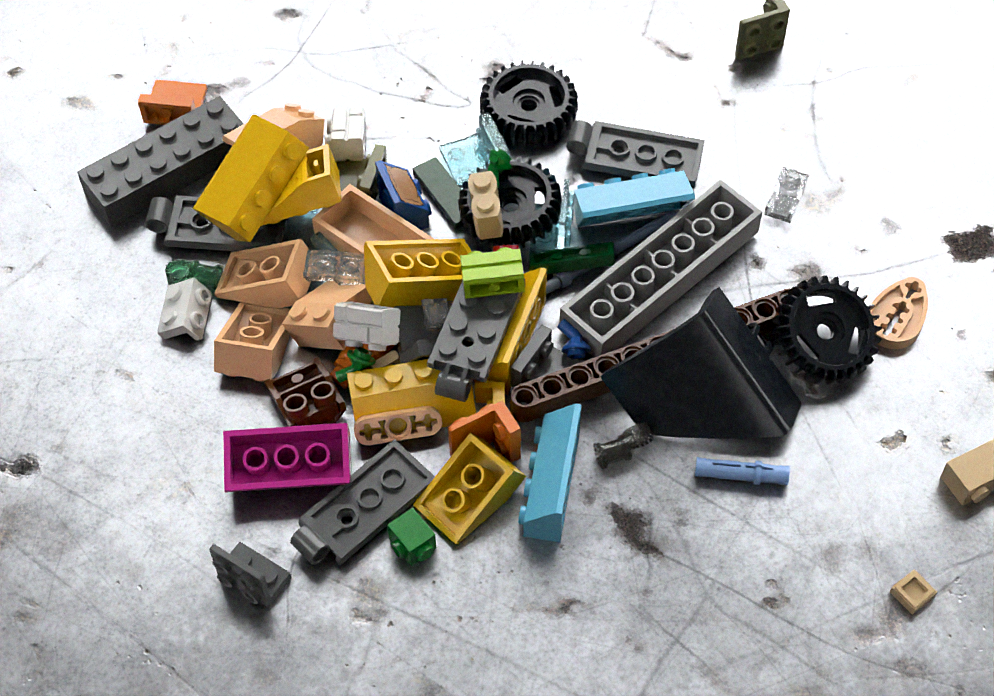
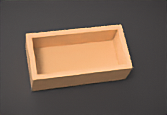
M351 184L341 191V202L331 207L323 208L312 219L315 239L363 272H365V241L434 239Z

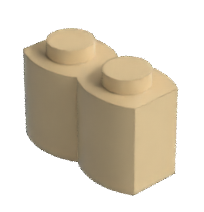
M492 171L470 174L468 187L476 234L480 240L501 237L503 234V220L496 177Z

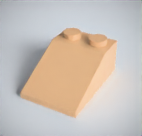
M286 103L284 108H272L259 116L289 131L307 145L309 150L323 146L325 119L314 115L315 111L301 109L299 104ZM247 123L223 135V142L233 146Z
M302 239L231 252L214 295L220 299L274 308L293 306L295 301L307 294L318 261Z
M333 277L295 301L282 325L300 347L345 350V340L333 337V324L336 322L334 319V305L342 302L370 304L372 298L365 288V278Z
M240 302L214 340V372L223 373L230 377L242 376L253 378L256 381L273 380L280 368L290 334L282 325L290 308H274Z

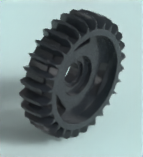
M522 60L521 64L517 66L513 62H511L510 68L502 66L501 73L494 71L493 77H487L486 84L482 86V92L480 93V113L483 124L487 125L488 131H494L495 138L502 136L504 143L509 139L513 140V146L517 142H522L524 148L527 143H533L536 148L538 142H543L544 145L548 144V139L556 142L557 135L565 136L566 130L571 129L578 111V94L574 83L570 82V77L568 75L563 76L561 69L555 72L554 65L548 68L545 67L544 61L540 65H535L533 60L531 64H524ZM550 91L560 99L562 106H554ZM531 104L535 106L536 109H534L533 111H525L522 109V107L524 105Z
M519 156L516 161L510 162L513 167L511 170L499 172L498 194L503 220V234L501 237L479 239L475 231L468 181L463 182V189L459 191V213L466 231H470L472 238L478 237L480 244L488 241L490 248L495 243L499 244V246L521 244L522 248H525V242L530 241L535 245L536 237L545 239V231L549 233L553 231V225L558 224V217L561 216L562 195L555 175H550L549 168L542 169L540 162L533 166L531 159L524 163ZM486 162L485 169L477 167L476 173L486 172L488 170L489 163ZM537 191L544 195L545 200L542 208L539 210H535V194ZM509 203L518 205V208L514 211L503 209Z
M827 275L822 276L819 280L816 276L811 277L808 281H801L797 286H793L788 290V294L784 295L780 300L782 304L775 309L779 315L775 316L772 322L779 326L773 329L771 333L780 335V338L774 342V345H782L783 347L778 356H788L789 359L785 366L794 363L796 365L794 374L802 370L805 371L804 380L810 379L813 375L815 384H819L823 380H825L826 385H831L835 381L840 384L847 379L851 380L867 369L866 365L874 361L872 356L879 351L874 345L878 344L882 339L874 334L879 332L882 327L874 325V321L880 316L871 314L870 311L875 305H866L865 300L868 295L861 297L857 295L859 287H855L853 290L848 288L849 280L839 285L838 276L830 281ZM823 296L833 299V303L808 306L807 298ZM823 324L830 329L831 336L829 339H822L818 335V325ZM857 328L858 345L855 354H852L848 350L854 330ZM797 336H799L803 340V342L815 354L817 359L812 358L802 348L797 339Z

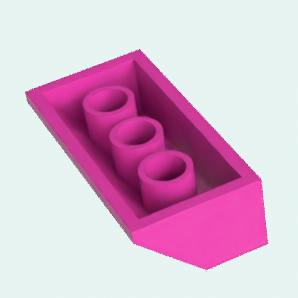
M348 423L223 431L225 492L350 484L351 442Z

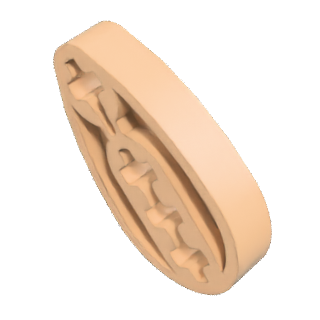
M908 277L884 289L871 303V305H875L870 311L871 314L880 316L874 321V325L882 327L874 335L882 339L878 345L884 348L903 349L912 345L917 340L925 322L928 310L926 285L919 278ZM911 289L916 291L909 299H906L907 293ZM899 309L903 310L904 312L900 314L898 322L893 326L892 332L888 336L884 335L883 332L887 330L888 324L893 320L895 312Z

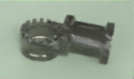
M640 423L626 429L623 434L617 436L616 440L604 444L594 443V452H596L594 454L595 456L598 455L596 458L598 465L603 470L608 468V464L623 459L625 461L632 460L631 449L640 448V444L643 447V443H646V445L651 443L654 437L648 423Z

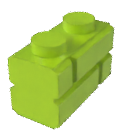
M504 247L495 252L482 253L480 251H472L467 255L460 256L465 299L525 292L520 249L512 250L511 248Z

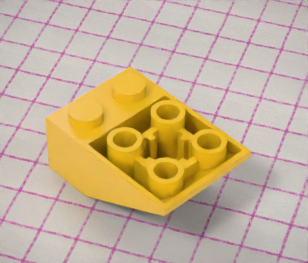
M328 144L307 151L261 226L276 224L283 219L302 216L309 211L322 207L328 208L341 202L339 169Z

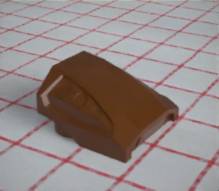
M319 357L313 359V362L280 377L264 381L270 396L280 410L288 427L335 424L346 411L345 402Z

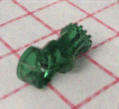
M177 258V260L173 259L172 262L169 261L168 265L165 266L169 285L195 278L200 283L209 285L212 289L216 290L219 278H221L223 273L222 265L200 264L198 260L188 261ZM178 269L187 272L181 278L171 276L172 272Z

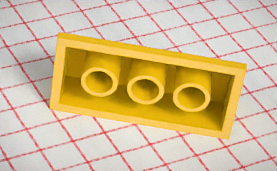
M252 114L192 209L235 240L251 242L309 150V147L289 131Z
M464 238L365 241V288L375 305L393 308L395 306L452 304L463 280L460 256L467 255L472 251Z
M538 268L524 273L525 292L521 295L487 381L505 382L506 395L509 394L511 389V366L531 340L546 303L547 269Z
M428 359L347 373L355 422L364 415L432 406L438 410L442 418L441 428L448 427L455 420L461 417L467 418L476 413L472 385L466 402L436 395L435 385L441 371L427 367ZM425 414L424 420L415 422L414 415L409 416L412 423V431L417 430L416 423H424L425 427H431V422L435 421L436 418L433 419L430 414ZM394 418L389 424V429L394 433H401L406 428V421L402 418ZM384 420L379 421L380 427L371 428L370 423L364 424V429L359 430V433L364 432L365 437H370L371 431L381 429V435H386Z

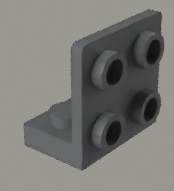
M414 305L393 307L400 310V324L398 325V328H400L399 342L397 345L401 363L429 359L446 320L444 306ZM468 342L462 343L464 346L468 347Z
M542 324L512 364L510 369V386L514 388L522 383L581 363V361L568 358V354L553 347L554 343L551 342L552 329ZM547 392V394L555 395L553 392Z
M239 542L231 553L215 544L209 548L213 559L212 564L216 568L219 581L229 588L235 586L242 590V594L254 604L261 602L269 607L292 578L290 572L242 542Z

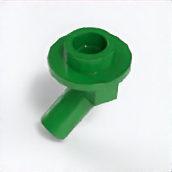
M501 148L498 151L490 150V164L487 170L492 171L495 175L498 188L499 172L502 173L504 170H511L513 168L510 164L512 158Z
M362 347L348 350L347 356L352 365L336 371L337 380L341 383L347 380V373L361 371L375 365L376 360L372 357V352Z

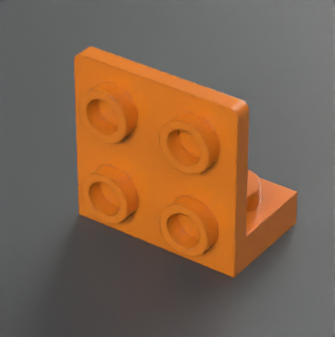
M155 80L151 94L140 93L138 99L143 123L165 125L203 105L207 92L206 84Z
M503 400L496 404L485 405L479 412L467 418L461 417L448 427L450 456L453 455L468 434L472 433L483 438L489 444L493 442L496 450L500 454L505 455L511 463L521 459V428Z

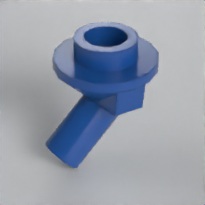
M563 319L557 328L570 340L562 347V352L568 354V358H584L586 353L591 352V347L582 340L579 331L566 319Z

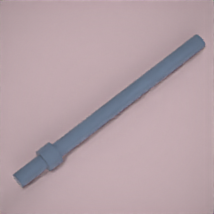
M671 210L615 242V255L652 235L678 213L675 210ZM592 268L553 274V278L546 283V295L557 288L563 289L572 284L573 279Z

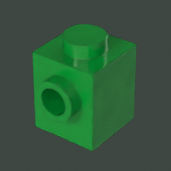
M411 508L387 525L394 553L400 559L405 558L411 566L419 560L425 561L437 548L435 533L414 508Z

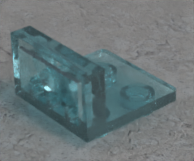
M489 112L479 115V127L476 128L475 135L440 145V153L453 179L460 188H463L464 181H468L470 173H476L477 167L485 169L486 162L490 164L491 149L498 151L501 148L510 156V151Z
M564 179L558 224L553 225L551 233L545 231V239L536 237L535 245L530 243V253L570 247L571 225H573L574 208L571 207H574L575 190H570L569 179ZM536 203L535 210L541 209L543 204Z

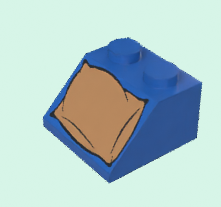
M381 160L376 161L378 195L382 205L420 230L429 228L428 216L432 215L428 200H423L421 197L422 190L417 179L413 180L408 169Z

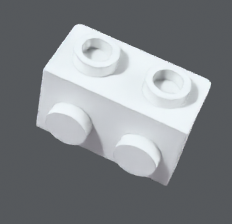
M195 278L168 285L157 334L163 339L184 333L189 334L195 340L203 339L212 292Z

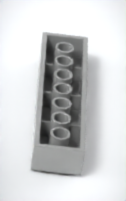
M720 179L560 308L559 323L566 319L581 334L582 340L591 347L589 354L594 358L617 350L759 232L763 211Z

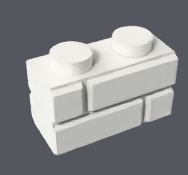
M347 107L334 108L332 110V118L326 120L327 134H325V145H329L335 161H346L347 159L350 161H362L365 154L366 138L365 109L363 107H350L349 110Z
M342 302L334 305V319L336 322L333 324V337L345 340V346L362 347L364 343L368 344L369 350L385 351L386 346L396 345L399 342V308L358 302Z

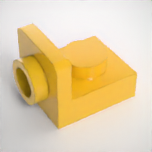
M488 380L486 383H475L476 403H487L488 405L496 404L502 400L505 403V382Z

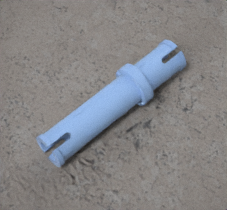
M700 457L696 459L695 477L751 481L754 485H760V482L788 485L790 466L762 464V461L755 460V463Z

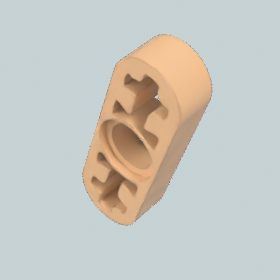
M421 406L361 416L356 420L353 429L355 438L359 443L375 445L392 442L394 439L400 441L434 435L442 426V418L436 408ZM425 414H430L433 419L436 418L435 421L431 422V427H425L424 423H416L417 430L412 431V423L409 416L414 415L415 422L424 420ZM394 418H402L406 421V428L401 433H394L389 429V424ZM384 420L386 435H381V429L371 431L370 437H365L364 432L359 433V430L364 429V424L370 423L371 428L380 427L379 421Z

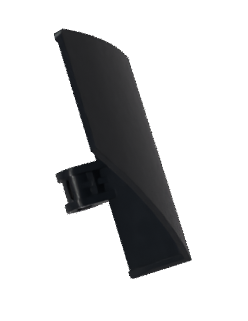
M720 287L712 290L696 315L648 346L607 369L601 375L603 382L644 435L702 439L781 437L792 429L802 405L800 399L770 359L774 348L773 344L770 341H766L760 333L761 328L757 322L746 325Z

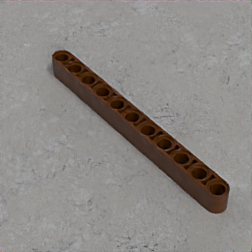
M791 288L772 293L734 308L746 325L757 322L761 328L760 333L762 336L768 335L779 326L772 322L773 318L779 315L775 309L782 304L780 302L781 298L787 295L788 290ZM670 331L514 387L511 392L510 413L517 422L526 423L544 417V414L611 392L601 379L602 373ZM575 382L582 383L583 385H577ZM547 392H553L555 395L547 394ZM520 402H527L528 405H522Z

